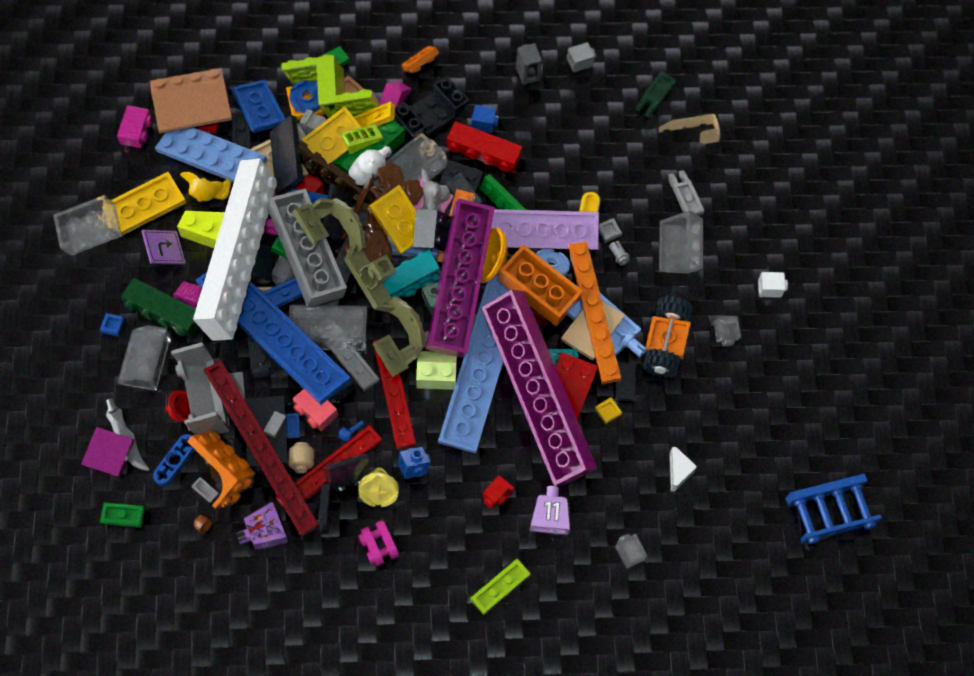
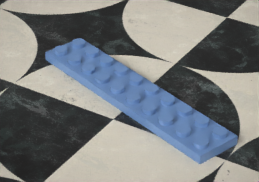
M498 274L486 284L470 336L468 352L464 356L438 440L439 444L475 454L504 362L482 310L483 306L510 291L497 280Z

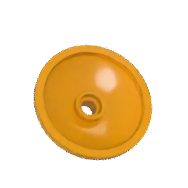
M492 228L490 230L481 283H487L492 280L506 263L508 253L507 238L504 231L499 228Z

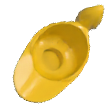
M190 172L180 174L189 182V194L199 202L209 201L213 198L224 200L229 195L232 181L225 180L223 183L220 181L210 182L205 178L200 179Z

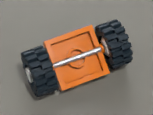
M665 296L659 299L656 316H653L646 343V356L643 364L644 370L652 373L651 375L672 378L678 372L680 359L684 358L691 328V322L689 321L692 305L687 300H681L680 297L675 298V296H671V298Z

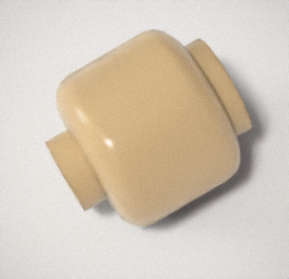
M298 442L289 449L288 464L297 473H306L307 470L314 466L315 452L310 444Z

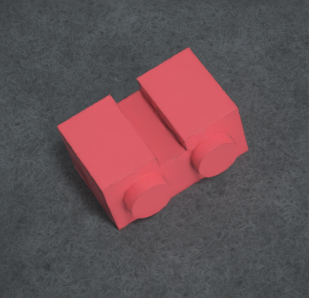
M304 389L293 398L294 410L300 416H307L309 418L307 419L308 424L314 429L317 427L322 431L338 417L337 409L328 400L320 405Z

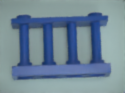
M865 474L788 494L786 497L788 506L795 504L798 507L807 532L800 539L801 543L808 542L813 544L819 542L820 538L862 527L871 529L877 526L876 524L881 519V515L871 517L861 491L863 485L867 482ZM851 490V492H854L863 519L852 521L843 497L844 491ZM832 495L835 497L845 524L833 525L824 501L825 496ZM814 500L817 503L826 529L814 530L805 505L806 501Z

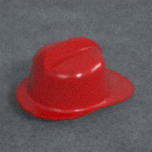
M180 390L170 394L168 405L165 408L169 416L176 422H185L184 420L189 419L188 416L191 414L187 393Z

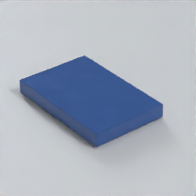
M265 80L232 88L231 92L252 133L276 128L286 119Z

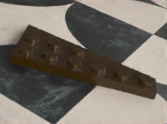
M302 141L298 148L308 174L313 177H319L327 186L334 184L352 195L353 202L356 203L362 191L355 184L356 180L333 163L327 164L320 153L317 151L312 153L307 148L308 144ZM368 191L363 202L370 205L375 199L370 191Z

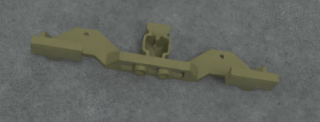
M319 198L312 205L308 203L296 208L292 213L312 245L329 236L320 221L328 215L339 219L349 236L350 248L345 258L346 264L374 310L390 312L398 317L409 336V346L400 351L390 335L383 337L372 345L392 377L408 369V364L417 359L421 350L426 346L425 332L420 317L413 308L398 297L391 298L383 285L387 277L396 272L388 256L385 255L370 263L363 252V249L366 248V241L359 216L343 201L337 198L333 200Z

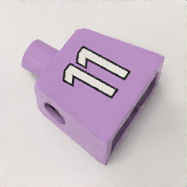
M548 486L546 496H538L530 531L568 535L570 525L567 498L558 497V487Z

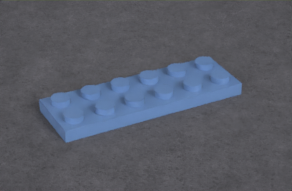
M193 127L166 132L155 147L158 153L232 182L235 181L241 160L261 159L264 164L267 161L266 155Z

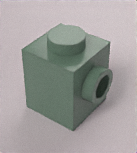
M438 282L428 283L422 288V297L431 315L433 313Z

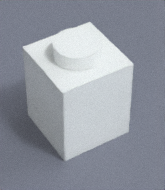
M762 272L758 279L759 297L781 298L784 291H787L788 281L785 280L784 273Z

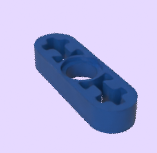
M182 435L155 469L153 478L159 486H168L194 453L195 449L192 446L184 448L183 445L184 442L188 443L187 441L191 435ZM179 456L181 458L179 464H170L171 457ZM166 473L167 478L160 480L159 474L164 475Z

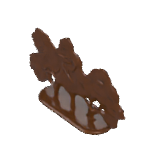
M389 162L387 166L378 168L379 184L375 187L371 186L374 174L371 173L353 208L356 214H358L359 209L369 214V219L366 224L362 225V229L366 236V248L363 249V252L370 263L385 255L392 261V246L369 207L362 204L367 192L371 191L376 201L400 185L412 205L417 204L423 195V188L420 186V182L417 179L403 181L401 167L392 162ZM382 188L384 189V192L382 193L378 190ZM345 229L341 234L340 240H344L347 236ZM347 242L344 246V251L346 255L350 248L349 242Z

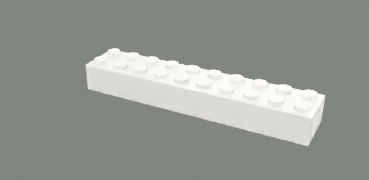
M261 159L240 161L193 318L211 340H231L234 337L243 301L246 297L248 283L251 279V272L255 265L257 251L260 247V240L264 233L266 219L268 218L267 207L269 198L273 197L274 190L277 187L276 179Z

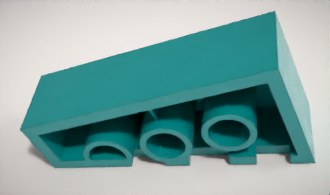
M430 249L422 251L415 258L405 260L400 266L396 267V272L388 276L383 285L391 298L410 297L416 294L417 289L423 288L426 284L439 281L441 267Z

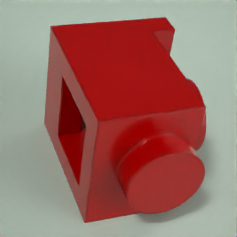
M498 475L483 492V502L491 509L495 508L498 504L502 505L508 498L507 494L510 497L513 495L514 487Z

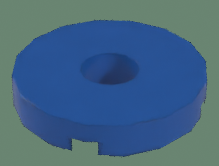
M303 80L291 88L289 99L292 107L297 112L305 114L306 110L309 109L314 113L321 109L318 102L317 82ZM305 94L312 95L310 99L303 98Z

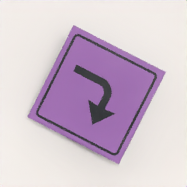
M142 230L150 264L185 265L186 262L177 231Z

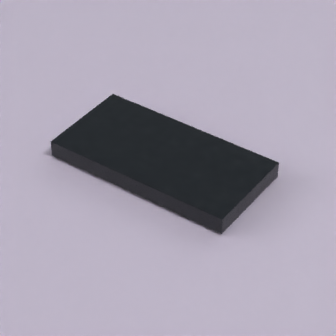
M290 115L270 132L273 173L277 181L275 194L277 196L287 193L303 180L301 154L298 148L297 117Z

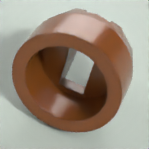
M204 515L194 520V527L200 533H205L212 525V521Z

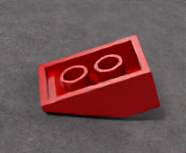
M561 352L556 370L575 416L578 419L598 366Z

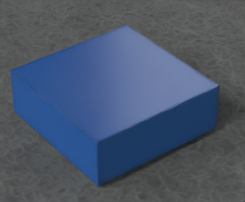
M106 313L100 332L119 337L125 323V318Z

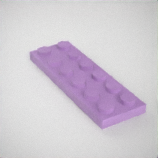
M494 209L491 229L499 228L504 231L508 248H520L524 244L527 248L568 249V244L587 241L589 250H598L599 212Z

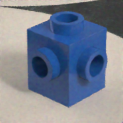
M423 447L401 451L398 459V466L404 479L421 477L427 474L431 463L430 457L425 453Z

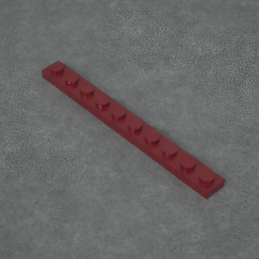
M220 360L203 369L301 537L319 527L318 522L222 361Z

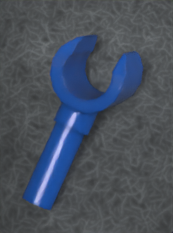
M360 421L349 430L342 427L338 437L344 441H349L353 433L364 425V422Z

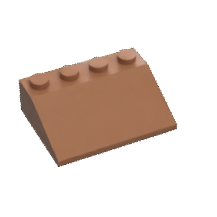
M222 68L150 81L159 133L232 120Z

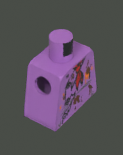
M273 502L247 516L244 519L247 529L236 533L240 545L252 540L255 549L288 542Z

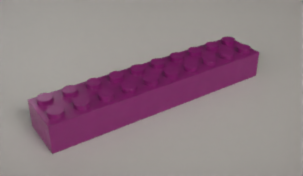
M510 290L483 306L482 310L554 486L566 485L598 469L524 291Z

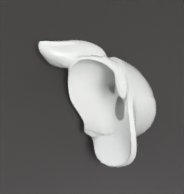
M384 146L379 151L373 149L364 151L349 169V176L356 180L355 184L364 185L371 173L374 174L373 180L377 178L378 168L386 166V158H389L392 154L391 148Z

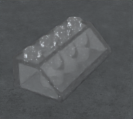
M420 133L386 161V166L389 162H392L401 167L403 181L417 179L420 182L423 178L422 169L428 173L431 180L446 167L448 160L445 152L423 133ZM378 177L372 181V187L379 184ZM380 188L378 191L383 193L384 189Z

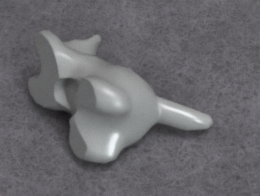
M422 169L424 204L420 209L439 210L442 212L441 202L447 201L450 198V190L446 185L431 182L428 173Z

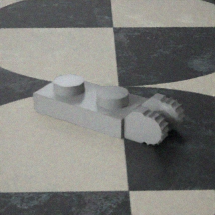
M679 171L681 183H678L673 173L669 174L670 184L686 219L703 214V206L685 171Z

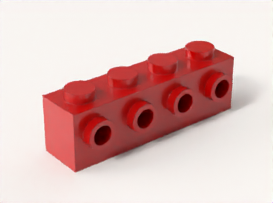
M456 121L447 137V148L452 152H459L470 159L483 161L486 165L496 166L505 172L514 173L522 156L523 146Z

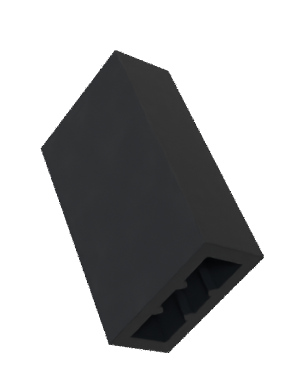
M284 396L245 399L263 431L275 411L285 416L287 414ZM286 418L276 438L268 435L266 437L285 469H289ZM246 444L249 467L256 474H263L262 469Z

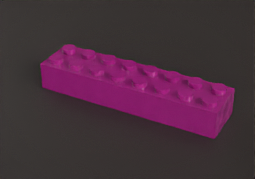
M459 198L453 206L426 350L461 358L468 352L495 207Z

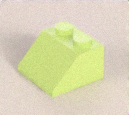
M421 351L417 360V388L454 390L456 385L457 356Z

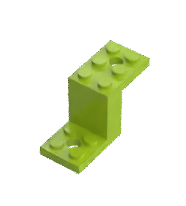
M323 55L318 58L308 57L305 60H290L287 63H281L283 73L292 84L303 80H308V82L317 81L319 106L328 118L344 106L351 115H357L381 105L372 90L363 89L355 93L345 92L344 70L334 55Z

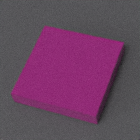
M96 427L81 464L120 477L135 440Z

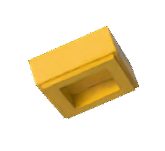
M612 397L595 406L596 412L605 424L622 415L621 410Z

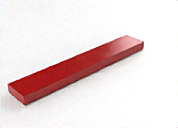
M375 350L396 448L398 450L416 446L401 375L399 373L392 377Z
M370 425L294 483L304 501H307L321 490L323 483L327 484L323 466L367 454L382 442V438ZM277 496V497H276V500H277L278 503L283 507L282 503L280 502V500H279V498H278V496Z

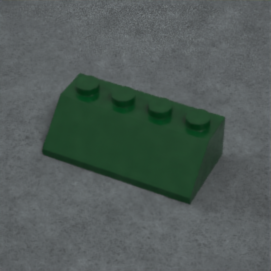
M135 278L132 279L121 296L127 309L131 311L137 310L141 312L143 317L149 320L153 318L165 328L169 326L181 336L193 337L202 331L193 320L195 308Z

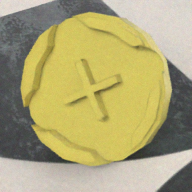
M378 467L360 481L358 488L359 497L370 506L376 507V505H381V507H386L393 504L397 499L399 492L398 483L384 469Z

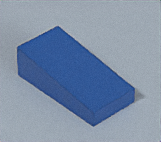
M299 413L286 414L288 439L300 438Z

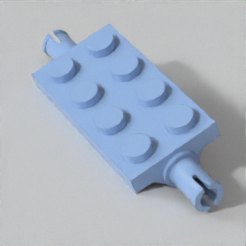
M600 293L602 301L620 311ZM581 298L567 314L573 320L577 318L583 309ZM626 315L611 336L615 355L628 347L640 358L641 354H644L647 350L646 347L635 339L641 332V328Z

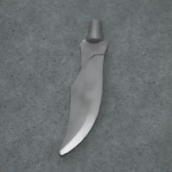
M113 398L106 400L108 406L106 416L111 422L114 433L135 440L134 434L126 427L123 411L115 405ZM135 440L127 460L135 467L149 471V467L143 461Z

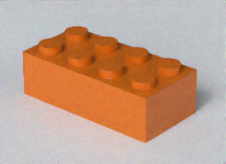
M524 244L499 270L497 280L509 290L524 291L529 305L555 326L579 302L583 290Z

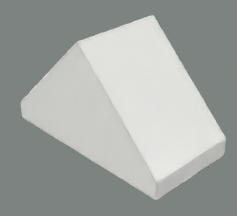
M672 447L669 453L671 491H676L694 473L697 466L678 448Z

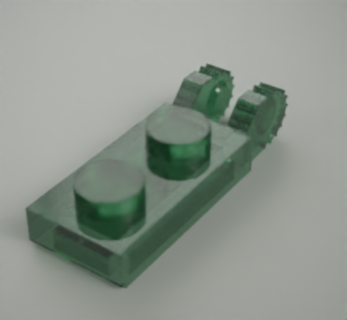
M661 71L643 94L636 110L640 112L645 103L648 102L651 105L646 110L645 115L650 117L655 108L660 105L675 85L676 79Z

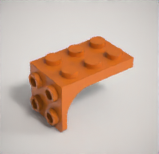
M209 430L192 435L187 442L218 471L222 479V492L213 504V507L217 509L220 507L224 508L229 503L234 504L241 497L240 492L252 484L253 481L251 479L256 473L244 459L239 458L235 454L231 446L226 445L221 440L218 433Z

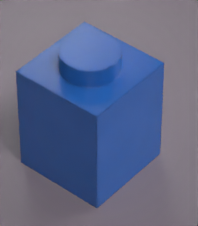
M475 105L471 127L493 133L494 126L497 127L499 116H496V108Z

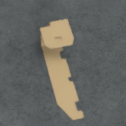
M715 114L672 120L659 127V132H663L665 129L671 131L683 129V127H696L703 123H706V125L713 124L715 129L705 130L700 133L699 143L719 142L720 138L719 125Z

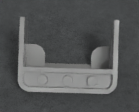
M202 342L172 350L171 353L178 362V365L175 366L178 377L181 376L185 381L191 414L188 416L189 419L184 420L188 430L194 434L209 430L218 434L230 432L228 412L203 370L216 363L213 356Z

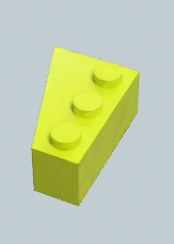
M185 211L177 226L180 236L215 248L225 213Z

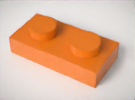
M428 46L401 64L404 71L417 72L423 64L432 62L439 52L436 47Z

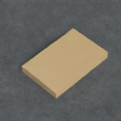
M602 301L610 335L612 336L625 318V314ZM582 309L562 336L561 341L594 361L595 355Z

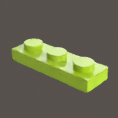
M516 559L474 594L470 600L485 615L530 576V573Z

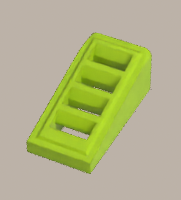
M376 124L341 134L342 140L350 154L383 140V136ZM374 131L375 136H372L370 132Z

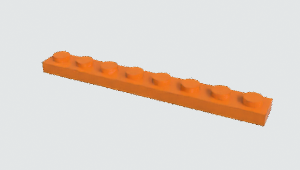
M587 241L568 244L577 286L583 290L581 302L601 384L621 381Z

